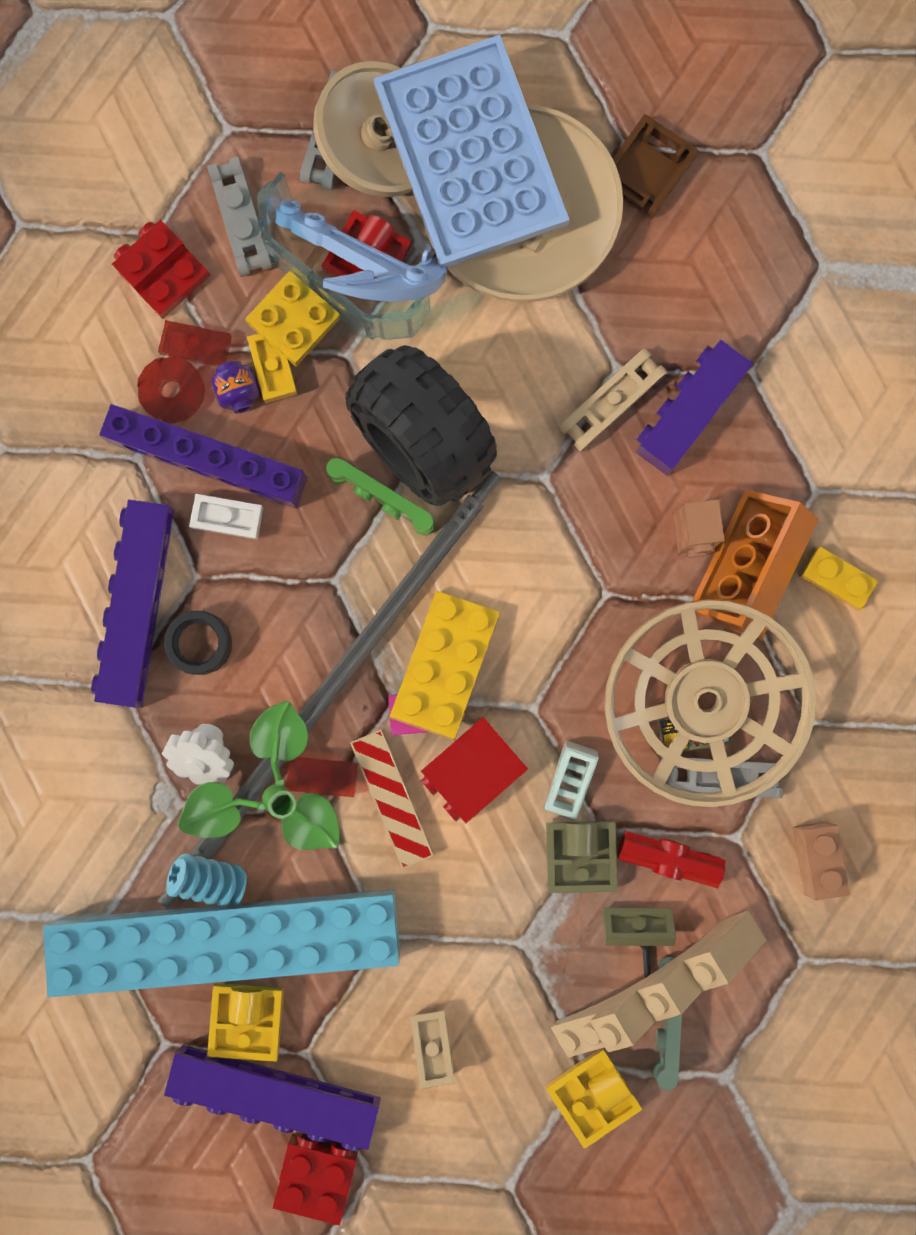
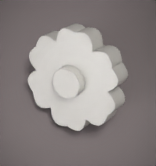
M200 724L192 732L183 731L181 736L171 735L162 752V755L168 759L166 765L179 777H189L193 783L198 785L215 781L220 783L226 782L234 766V762L229 759L230 751L223 746L222 731L211 724Z

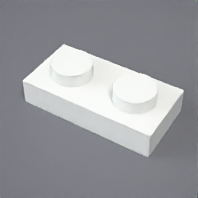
M195 494L189 527L258 540L264 507L257 504Z

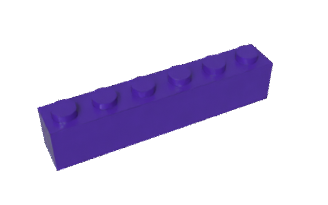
M128 499L127 507H123L121 510L119 524L123 528L121 541L116 542L114 548V560L117 561L116 573L111 574L108 584V592L112 594L110 607L105 608L103 614V627H106L104 641H100L97 649V660L101 661L99 674L94 675L91 685V693L95 694L94 702L133 708L143 707L175 512L169 505Z
M182 1045L174 1055L164 1096L173 1098L172 1100L176 1104L191 1106L194 1103L205 1106L206 1110L213 1114L224 1115L228 1112L239 1115L240 1119L247 1123L258 1124L261 1121L273 1124V1127L281 1132L292 1133L295 1130L307 1133L308 1138L318 1142H325L327 1139L341 1143L342 1147L352 1151H359L361 1148L369 1149L381 1101L379 1096L239 1059L207 1057L208 1051Z

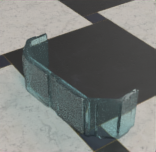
M282 172L272 182H267L257 194L259 224L262 231L261 237L272 263L285 274L289 271L294 273L340 313L341 319L365 339L369 337L373 341L376 337H381L383 340L413 338L423 326L426 316L431 312L430 296L415 300L406 312L366 315L341 293L324 288V279L276 241L274 221L276 220L277 207L280 206L281 201L293 200L286 177Z

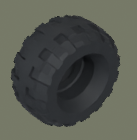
M407 345L400 346L395 350L387 349L353 377V384L346 392L345 397L346 407L351 413L352 420L384 464L392 470L402 483L407 485L418 497L423 498L425 502L435 506H442L449 501L456 502L469 493L490 473V466L497 457V444L495 437L490 432V426L477 409V405L464 392L454 377L448 374L435 359L428 357L424 351Z

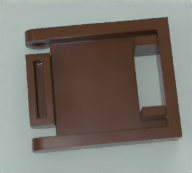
M644 114L613 157L622 185L623 198L641 210L644 209L648 202L651 203L652 206L647 214L653 218L693 163L699 150ZM651 136H654L676 151L673 161L647 144Z

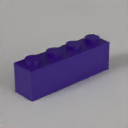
M721 339L714 349L709 345L696 360L701 366L693 375L689 371L686 373L676 387L681 391L676 399L673 401L668 397L656 413L661 417L654 427L648 424L636 439L641 445L635 453L666 476L675 468L753 364Z

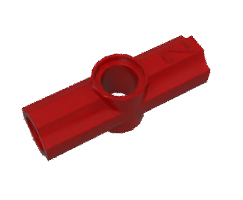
M625 830L620 841L617 856L619 860L652 869V872L680 881L683 878L718 889L725 874V859L691 850L690 846L664 838L657 840Z

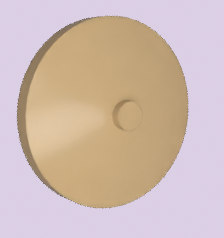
M365 61L349 65L338 71L327 82L316 104L314 134L324 161L344 183L368 195L395 197L411 192L412 188L377 95L373 78L402 68L379 61Z

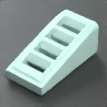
M565 741L544 810L577 820L599 759L596 750ZM570 757L587 761L586 765L572 761ZM566 768L582 773V777L578 778L566 774ZM561 782L578 787L577 792L561 787ZM557 795L573 799L574 803L570 805L555 800Z

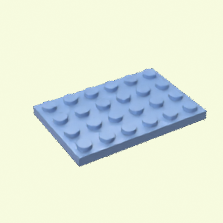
M501 35L373 78L377 95L441 269L569 224L568 214Z

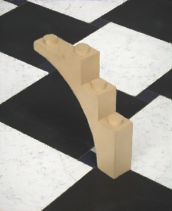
M749 911L724 918L693 946L645 979L592 1007L557 1020L550 1028L567 1057L601 1048H606L607 1052H612L634 1046L655 1022L681 1015L702 991L729 984L767 940Z

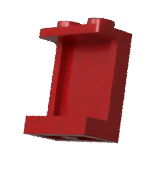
M481 717L472 727L421 770L424 777L420 781L433 796L437 792L441 794L447 801L443 808L456 822L461 818L466 824L524 774L528 768L487 720Z

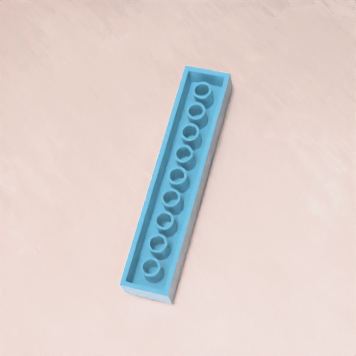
M395 889L239 903L237 906H232L231 904H227L225 907L212 905L56 919L43 926L47 997L399 966L401 958Z

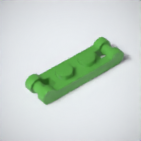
M333 458L328 462L326 466L327 472L334 483L343 484L347 482L355 487L353 493L361 499L370 503L373 498L383 505L381 510L396 520H399L400 516L412 522L416 533L419 535L427 536L432 533L434 522L432 516L427 511L340 458Z

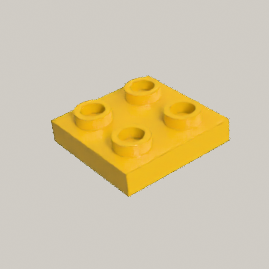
M289 271L245 318V321L297 367L341 319L340 313L294 273Z
M215 983L212 992L207 1057L277 1062L279 1058L284 988Z
M603 1048L597 1049L545 1085L546 1091L584 1149L642 1110L641 1105Z

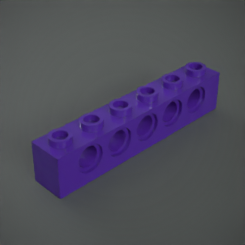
M110 404L99 434L100 437L112 445L296 509L308 479L301 469Z

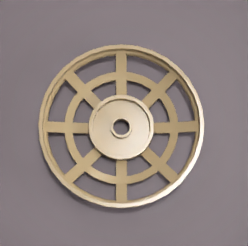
M705 599L685 602L665 609L648 619L632 633L620 649L611 667L606 684L604 708L607 728L613 746L624 765L638 781L653 792L675 802L691 806L718 807L733 805L754 798L770 789L787 775L801 757L810 739L815 722L817 699L815 682L808 660L799 644L784 627L768 615L747 605L727 600ZM704 609L726 610L742 614L752 619V621L741 636L722 630H698L695 611ZM681 614L684 634L678 635L664 643L650 658L633 649L638 641L652 628L671 617ZM764 628L771 631L786 647L795 663L798 674L776 677L775 671L768 659L753 645ZM700 640H719L731 643L733 647L722 662L714 659H704ZM687 644L690 663L681 667L676 673L659 664L671 651ZM745 653H748L759 665L764 674V680L745 683L741 675L734 670ZM627 661L642 670L635 689V711L616 717L614 707L615 689L620 670L624 662ZM653 676L668 685L665 692V703L645 708L646 689L650 677ZM801 688V717L792 742L789 743L773 733L780 712V691ZM705 692H712L716 695L715 705L708 710L699 708V697ZM768 693V711L763 725H760L747 717L750 708V697ZM669 717L674 727L678 730L668 748L656 737L650 727V721ZM639 725L648 744L657 754L663 757L653 776L645 771L631 756L619 731ZM739 729L754 737L743 749L727 757L724 739L732 736ZM690 739L701 743H709L713 761H696L681 756V753ZM764 744L783 755L761 777L744 786L735 788L730 768L751 758ZM675 765L696 772L716 771L722 792H690L674 788L666 784V781Z

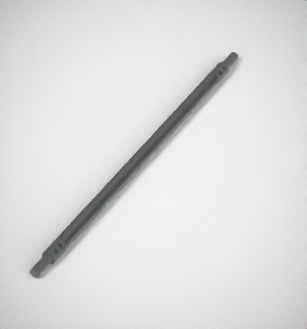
M491 470L472 496L467 495L445 526L298 713L305 723L307 733L316 724L464 531H466L471 522L477 517L478 513L484 508L482 503L502 479L497 473ZM271 757L263 758L235 794L233 800L238 798L252 801L257 800L274 778ZM278 758L277 763L280 770L286 761ZM235 806L240 813L241 819L250 809L247 806ZM229 834L216 838H201L190 854L194 857L202 856L206 859H211ZM165 889L158 902L162 906L169 908L177 896L170 897Z

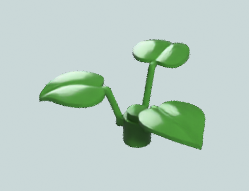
M284 701L268 708L258 717L250 732L249 740L252 752L259 758L271 757V766L275 777V784L269 786L264 791L262 801L258 802L240 798L233 800L232 792L225 784L206 782L196 787L188 796L178 821L179 829L189 835L202 838L221 837L229 834L239 825L241 816L235 806L242 805L258 808L260 811L267 809L273 817L282 819L281 830L283 837L294 848L314 850L337 848L339 846L338 820L333 807L327 799L317 793L309 792L301 795L296 803L293 794L284 786V781L280 774L277 763L278 758L283 761L294 760L304 751L308 741L305 723L294 709L292 703Z

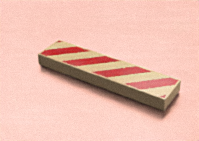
M378 730L350 742L401 868H407L433 857L434 853L383 730Z

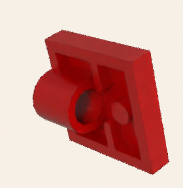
M353 210L341 231L401 262L404 261L412 247L410 240L397 234L395 229L382 218L370 215L368 218ZM330 251L321 265L322 271L333 277L364 271Z

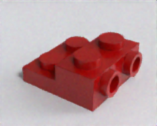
M160 219L155 224L153 222L146 223L138 233L140 238L131 246L124 244L119 247L114 254L116 260L112 263V266L145 302L164 319L211 275L185 247L184 243Z
M300 1133L298 1136L291 1135L272 1209L340 1226L358 1151L348 1150L342 1147L340 1142L327 1144L314 1141L307 1137V1133Z

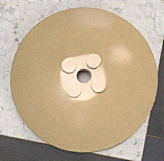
M527 105L568 214L569 224L447 267L453 276L471 289L488 297L509 302H536L551 299L576 288L596 272L610 253L617 238L623 213V193L619 173L614 160L601 140L589 128L573 117L558 110L537 105Z

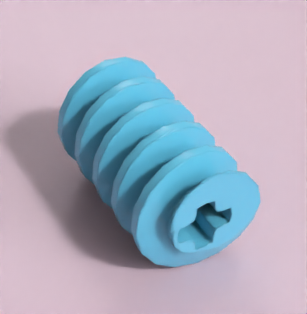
M184 853L174 861L169 870L166 891L170 897H176L179 894L181 899H189L191 897L195 902L203 900L206 904L216 903L219 907H225L229 903L232 906H237L245 893L247 875L244 868L240 865H230L228 862H218L215 859H206L202 856L194 857L192 854Z

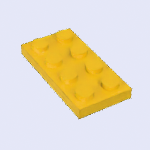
M436 591L393 705L390 719L455 741L500 612Z

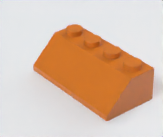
M745 490L724 533L725 541L719 544L692 601L705 599L727 600L747 605L773 618L819 519L801 502ZM704 609L695 611L696 614L739 634H742L752 621V619L742 614L726 610ZM764 628L757 637V640L762 641L767 628Z

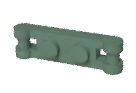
M669 955L662 957L659 960L658 969L675 958ZM682 1014L662 1020L661 1028H656L655 1048L660 1050V1057L652 1067V1074L659 1087L666 1091L674 1089L678 1083Z

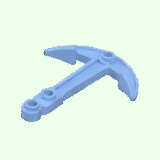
M283 200L280 206L277 207L275 220L277 225L290 229L292 233L314 245L322 246L364 270L350 275L324 278V288L362 299L397 302L427 297L435 293L445 282L447 267L441 269L431 244H426L422 262L415 266H410L337 230L335 226L325 222V217L321 214L303 213L300 209L301 205L296 201Z

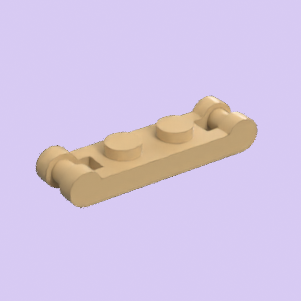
M646 348L634 356L558 427L564 435L568 434L576 442L574 446L580 452L585 450L602 432L668 373L662 365L657 366L650 358L652 354ZM640 367L648 375L644 380L635 372ZM583 418L591 425V428L586 433L577 425Z

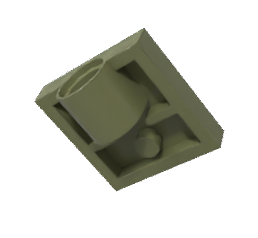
M615 821L546 822L548 893L617 892Z

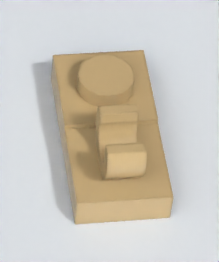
M445 1011L410 1016L420 1089L455 1084Z

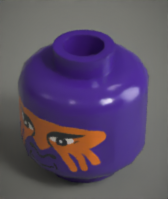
M230 361L216 368V374L212 377L211 382L219 406L227 410H233L235 414L251 410L253 408L252 403L260 396V389L252 368L242 365L240 361Z

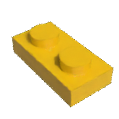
M259 334L248 336L249 347L265 403L298 395L289 360Z
M821 546L816 548L800 575L803 579L857 611L862 610L878 583V580Z

